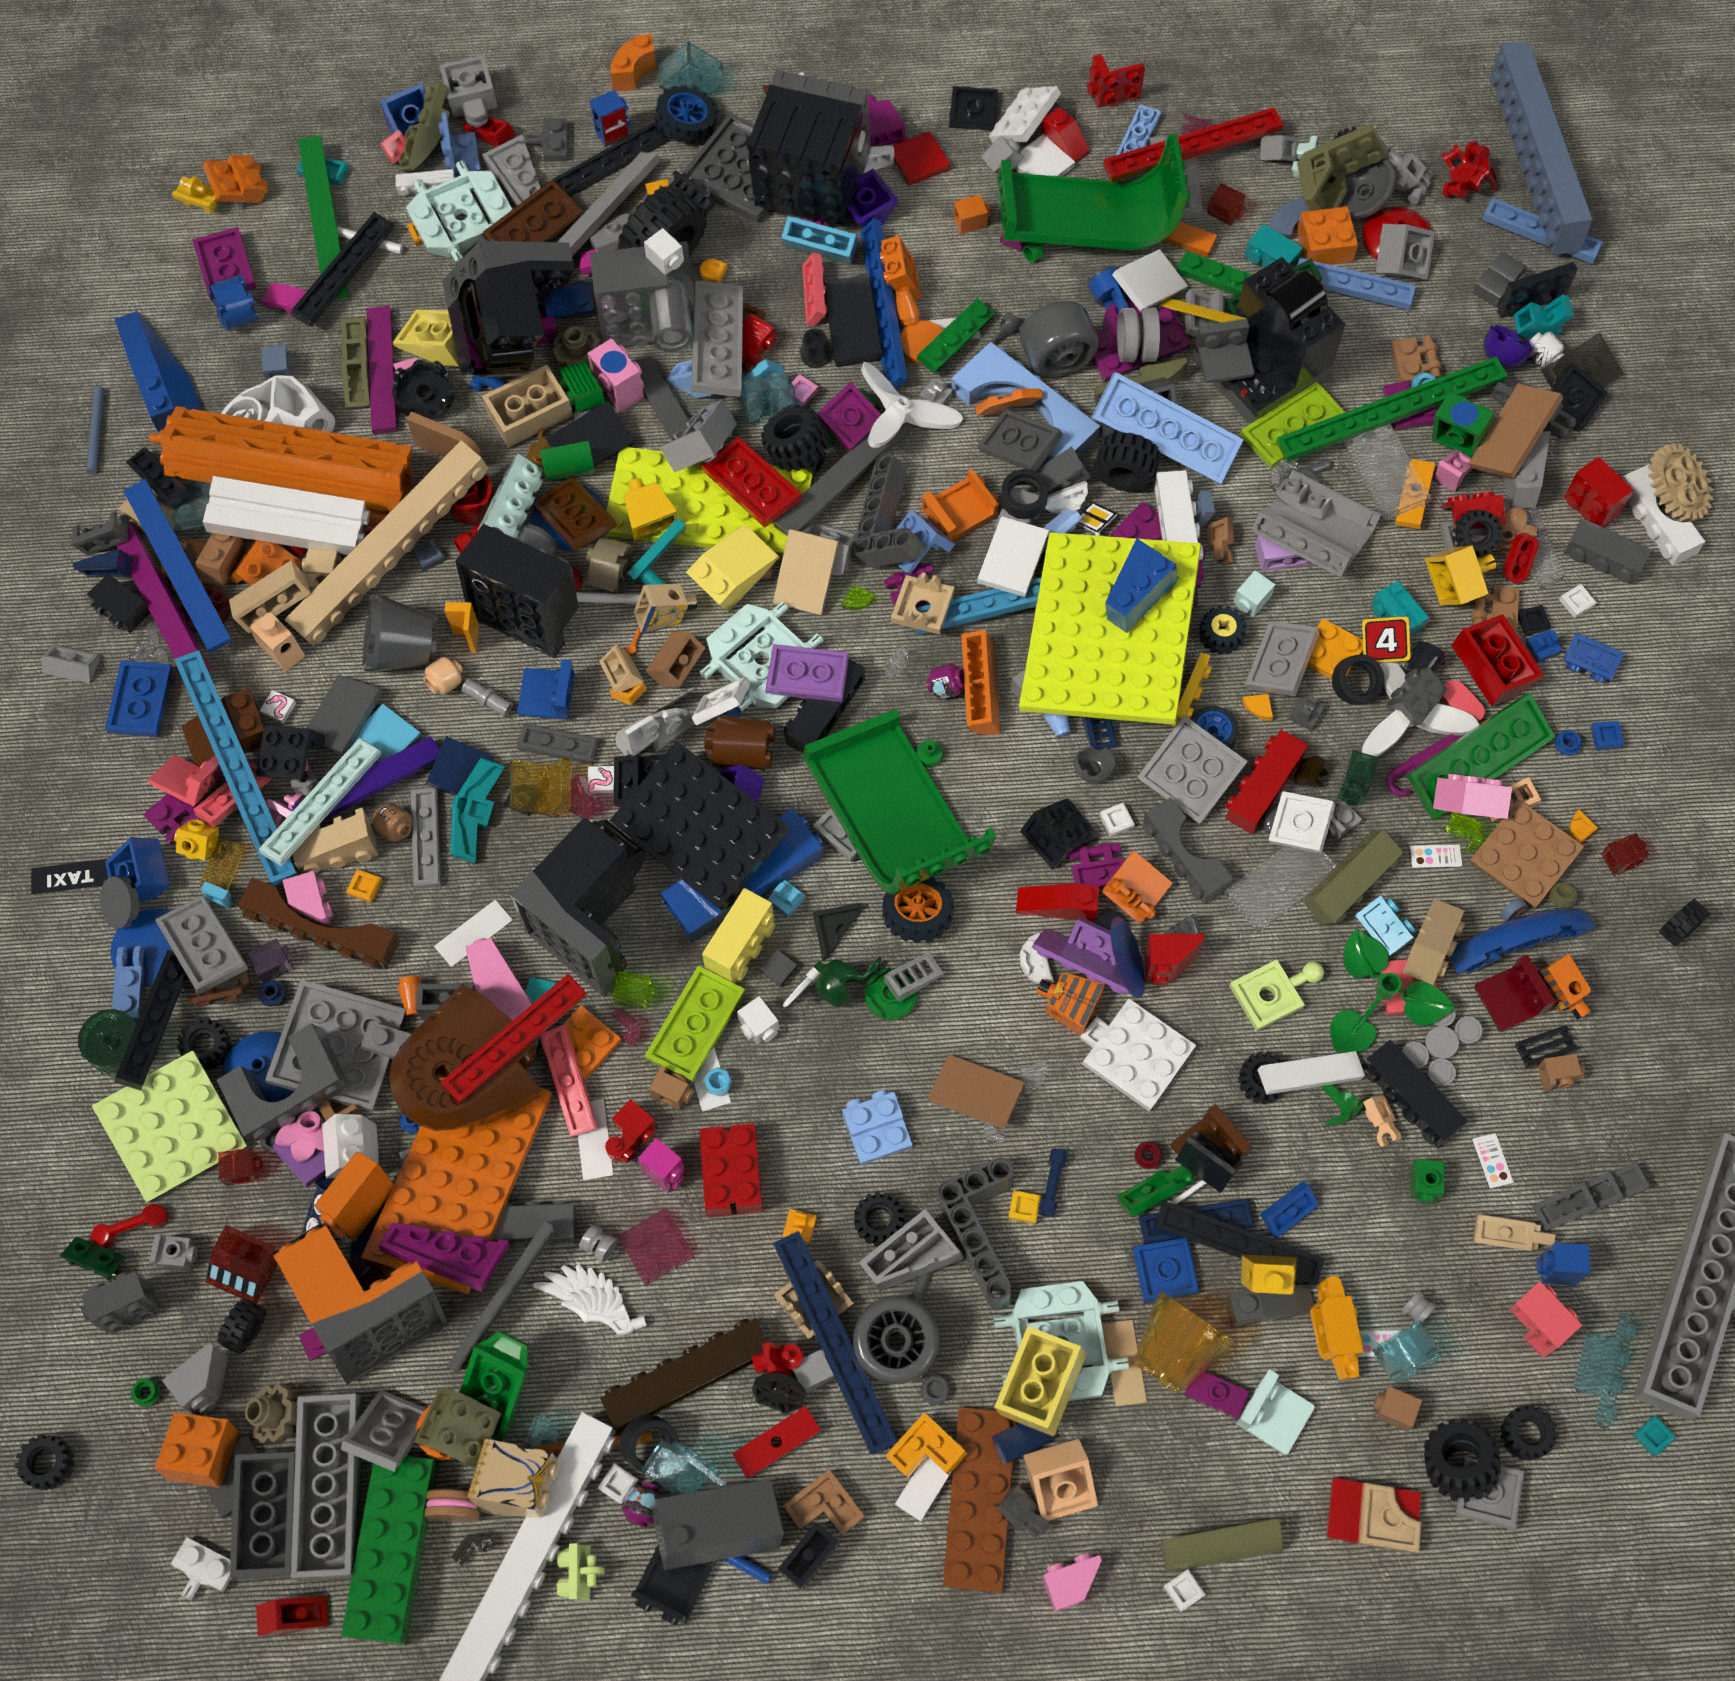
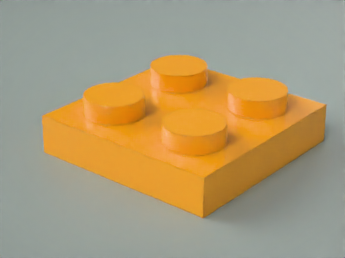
M1322 618L1317 626L1320 633L1307 667L1332 680L1334 668L1341 660L1350 656L1361 655L1363 652V639ZM1353 666L1349 667L1346 677L1348 676Z

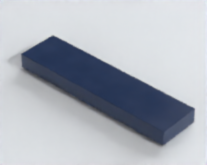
M1248 1198L1187 1208L1242 1229L1254 1227ZM1159 1213L1138 1217L1143 1245L1179 1239L1181 1237L1154 1228Z

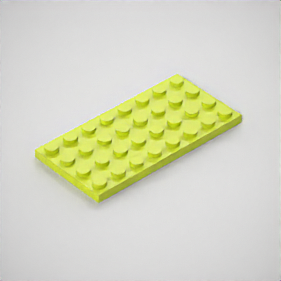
M626 447L619 451L606 510L615 519L617 527L603 536L634 539L624 495L631 492L628 483L633 479L640 478L644 486L656 483L675 507L678 519L685 524L686 530L673 544L711 549L746 524L779 557H783L788 537L774 527V522L766 528L757 522L702 471L701 464L704 461L674 473L662 451ZM770 464L802 495L811 487L813 474L809 472L808 468H801L799 471L793 469L790 472ZM667 529L639 540L656 542Z

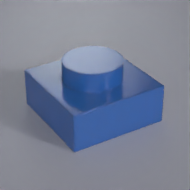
M1619 721L1596 722L1591 725L1595 750L1622 748L1624 742Z

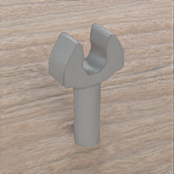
M307 770L308 780L302 783L300 780H291V786L295 792L300 791L307 796L319 783L316 774L312 770Z

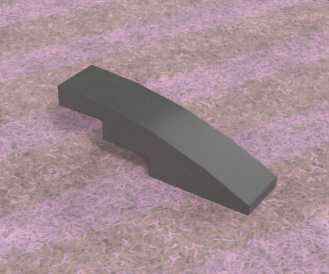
M1634 1162L1586 1183H1580L1532 1206L1546 1232L1649 1189L1650 1186L1637 1162Z

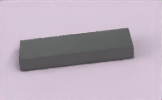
M523 724L517 748L521 751L593 765L599 740L595 737Z

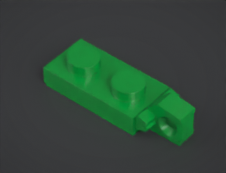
M1182 1165L1168 1172L1162 1169L1117 1195L1119 1205L1133 1218L1159 1202L1166 1200L1179 1190L1181 1191L1191 1184L1194 1178L1192 1172Z

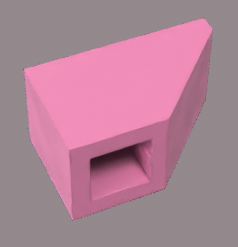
M311 871L283 880L288 904L296 914L318 925L331 927L329 918L333 917V912L329 901L325 902L323 894L327 893L323 878L318 879L315 872Z
M1090 1552L1074 1558L1076 1563L1067 1567L1061 1562L1046 1568L1048 1573L1044 1574L1042 1579L1054 1612L1084 1601L1101 1564L1100 1555L1092 1557Z

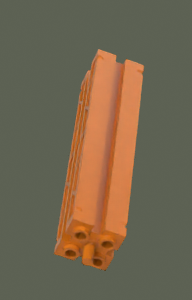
M178 406L175 407L172 415L167 417L165 428L160 430L159 434L150 433L149 436L150 443L162 445L160 463L164 465L165 476H180L183 479L212 483L213 476L361 500L365 501L366 509L380 512H391L410 493L412 488V470L410 469L412 463L411 445H397L393 442L196 409L187 410L184 407Z

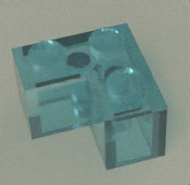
M689 41L659 64V87L664 90H670L672 86L681 87V85H687L688 88L690 86L696 87L709 96L724 84L723 62Z

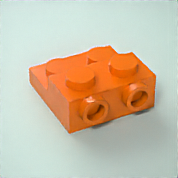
M230 154L228 161L205 160L204 171L218 202L262 203L264 195L268 192V182L266 179L261 178L260 163L254 162L252 155Z
M897 235L881 241L882 251L880 252V257L886 271L883 274L887 285H891L895 291L899 288L909 287L914 300H921L922 296L915 259L901 237Z

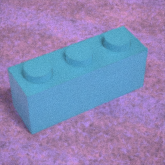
M791 216L787 217L781 237L785 247L810 254L813 252L821 254V257L852 265L858 244L856 234Z

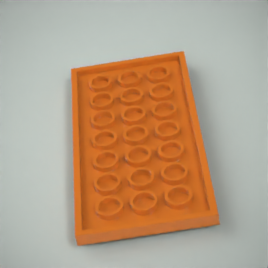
M540 1088L542 1090L540 1098L485 1125L480 1120L463 1128L434 1131L420 1126L394 1183L395 1186L389 1194L361 1256L363 1262L392 1271L409 1263L379 1251V1243L393 1222L426 1227L431 1232H456L457 1236L472 1238L473 1235L485 1237V1240L491 1241L503 1209L508 1202L550 1103L552 1092ZM421 1268L430 1283L469 1294L471 1287Z

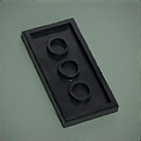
M869 273L823 283L825 285L824 297L836 367L883 357Z

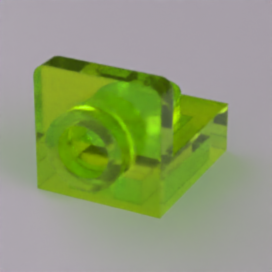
M1455 812L1451 813L1444 828V831L1450 832L1456 838L1469 839L1465 853L1468 854L1471 853L1474 847L1479 848L1484 833L1480 832L1483 822Z

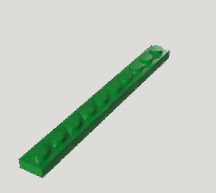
M1494 357L1277 437L1276 444L1285 460L1289 462L1440 406L1449 392L1455 395L1467 396L1494 386L1498 382L1506 381L1508 375L1498 358Z

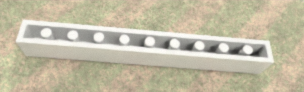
M583 1412L581 1413L557 1458L559 1472L556 1480L551 1482L549 1489L551 1500L548 1508L543 1510L541 1518H525L439 1681H485L489 1673L494 1674L501 1661V1657L498 1656L504 1645L508 1646L516 1633V1629L513 1627L518 1617L523 1618L529 1609L531 1601L528 1598L532 1590H538L545 1578V1573L542 1571L548 1561L552 1562L559 1551L560 1546L557 1543L562 1533L566 1535L572 1527L574 1518L571 1516L577 1506L581 1507L588 1496L586 1488L590 1480H596L602 1469L603 1464L600 1461L604 1453L609 1454L614 1447L617 1438L614 1437L616 1431L612 1427Z

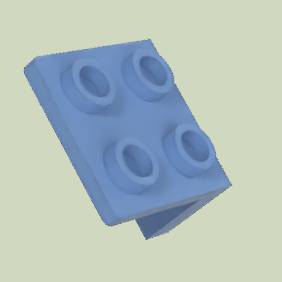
M446 112L441 113L442 122H438L440 135L443 139L441 141L443 155H447L445 156L447 170H454L455 177L461 176L456 168V163L459 162L461 165L460 161H464L469 171H481L475 132L452 135Z
M913 509L908 512L896 528L910 529L925 545V549L919 558L897 563L907 574L913 572L931 547L939 550L941 547L950 552L955 546L930 519Z

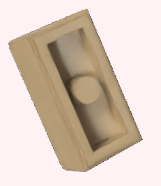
M617 644L599 661L616 693L644 682L631 655Z

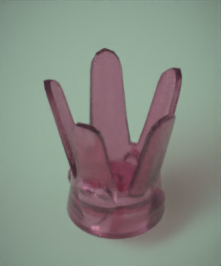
M1184 113L1185 120L1194 124H1183L1181 128L1183 129V134H1188L1210 127L1211 119L1196 118Z

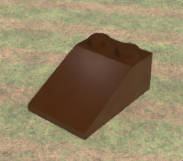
M246 688L220 699L244 754L261 748L265 724L250 689ZM197 715L184 724L182 729L194 763L201 767L205 760L209 761L215 754Z

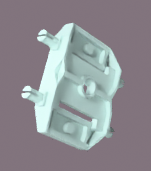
M460 161L461 165L459 162L456 163V168L461 176L430 189H426L422 179H418V182L415 180L413 185L418 194L406 207L407 213L428 253L447 258L453 257L456 265L459 263V260L463 259L461 253L466 252L479 241H486L482 237L484 230L512 210L492 171H469L464 161ZM472 190L476 193L492 224L487 223L471 193ZM432 207H434V209L436 210V212H437V214H438V216H439V218H440L442 224L444 225V227H445V229H446V231H447V233H448V235H449V237L451 238L452 241L449 240V238H448V236H447L445 230L443 229V227H442V225H441V223H440V221H439V219H438L437 215L435 214V212H434V210H433ZM459 214L467 215V218L464 220L455 219Z
M783 601L772 610L746 604L706 638L711 661L700 670V674L705 679H708L714 672L718 671L731 682L746 677L750 683L741 704L737 706L740 712H743L751 703L756 707L777 708L790 697L766 694L765 691L773 644L815 649L823 642L822 637L816 633L809 641L803 643L778 620L788 610V606ZM761 627L764 629L731 659L728 660L726 658ZM759 656L769 658V661L764 665L755 662Z
M1083 1281L1021 1289L1013 1313L1006 1316L993 1317L995 1329L1010 1326L1014 1329L1017 1348H1019L1028 1326L1063 1338L1083 1348L1087 1355L1083 1366L1092 1365V1367L1081 1368L1069 1401L1101 1397L1108 1375L1112 1371L1129 1369L1127 1357L1107 1359L1100 1318L1102 1314L1118 1313V1301L1098 1302ZM1078 1312L1084 1313V1316L1028 1323V1319ZM1008 1373L1002 1374L1003 1385Z

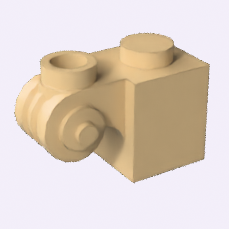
M308 548L307 555L302 561V570L307 576L310 593L343 561L337 551Z

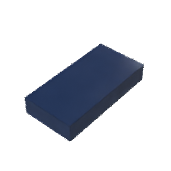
M1017 1423L991 1436L1002 1464L1009 1463L1053 1440L1051 1435L1021 1423Z

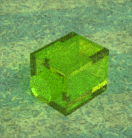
M619 971L613 994L615 1004L647 1010L649 1001H654L656 986H653L651 977Z

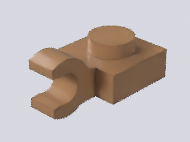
M1228 517L1207 525L1208 548L1213 550V559L1215 561L1221 559L1223 566L1232 562V554L1228 545L1234 543L1233 520Z

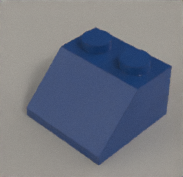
M130 837L105 861L108 878L125 876L132 881L129 884L132 888H136L139 903L157 898L170 886L169 875L166 872L164 853L161 850L159 839Z

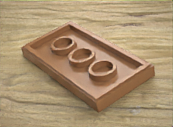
M1517 384L1469 461L1470 467L1514 479L1563 399L1561 393Z

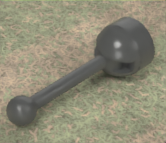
M1007 312L1000 321L1001 330L990 342L994 344L1004 333L1012 334L1017 331L1021 326L1020 320L1014 314Z

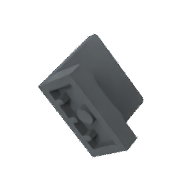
M1247 319L1198 327L1196 345L1206 383L1253 377L1254 369L1246 341L1249 330Z

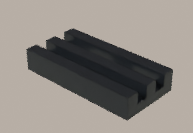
M1567 1025L1518 1041L1515 1044L1526 1069L1539 1065L1545 1058L1565 1056L1578 1050L1577 1045L1573 1044L1574 1039L1572 1035L1568 1033ZM1562 1035L1560 1039L1524 1050V1047ZM1562 1044L1567 1046V1048L1532 1060L1528 1058V1056Z

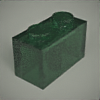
M1353 750L1343 772L1337 799L1343 800L1348 805L1362 806L1372 785L1379 757Z

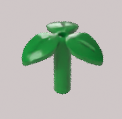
M1333 1084L1321 1086L1340 1108V1115L1325 1122L1327 1126L1347 1123L1351 1115L1355 1117L1363 1109V1102L1366 1099L1363 1098L1359 1102L1354 1094L1345 1090L1341 1094Z

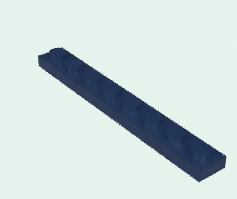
M797 1231L773 1242L774 1249L818 1344L827 1359L869 1454H875L897 1443L800 1232Z

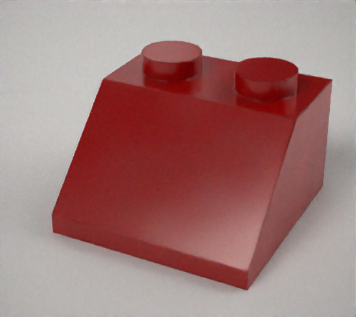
M1149 934L1144 951L1145 981L1152 982L1153 985L1157 986L1173 982L1198 958L1204 942V934Z

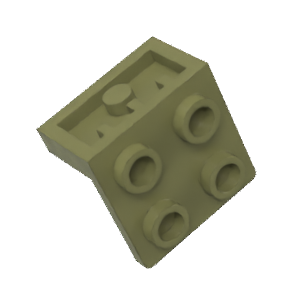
M439 1387L414 1442L423 1447L437 1450L470 1467L476 1468L484 1439L491 1438L501 1413L460 1392Z

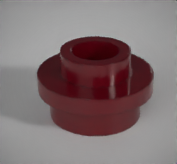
M1149 1141L1139 1144L1134 1154L1136 1163L1141 1168L1148 1170L1156 1168L1161 1163L1163 1156L1161 1148ZM1150 1152L1153 1155V1159L1146 1160L1143 1154Z

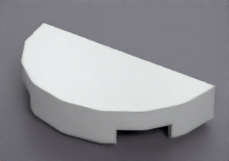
M1083 481L1049 494L1045 509L1055 514H1060L1064 509L1079 510L1088 494L1087 482Z
M1040 933L1030 936L1023 945L1020 952V966L1024 974L1033 982L1040 984L1043 978L1054 983L1047 958L1040 956L1032 948L1034 941L1040 935Z

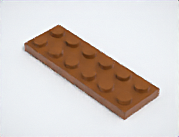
M959 1407L956 1442L961 1444L968 1454L953 1470L943 1588L1002 1594L1008 1520L997 1509V1506L1010 1490L1012 1461L1002 1464L991 1436L1015 1425L1016 1421L1001 1416L998 1411Z

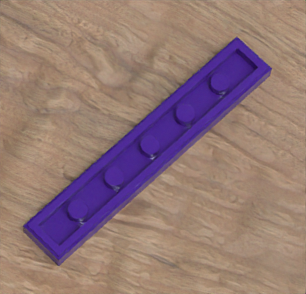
M430 736L372 765L324 820L434 765L440 750ZM301 802L293 805L292 810L294 811Z

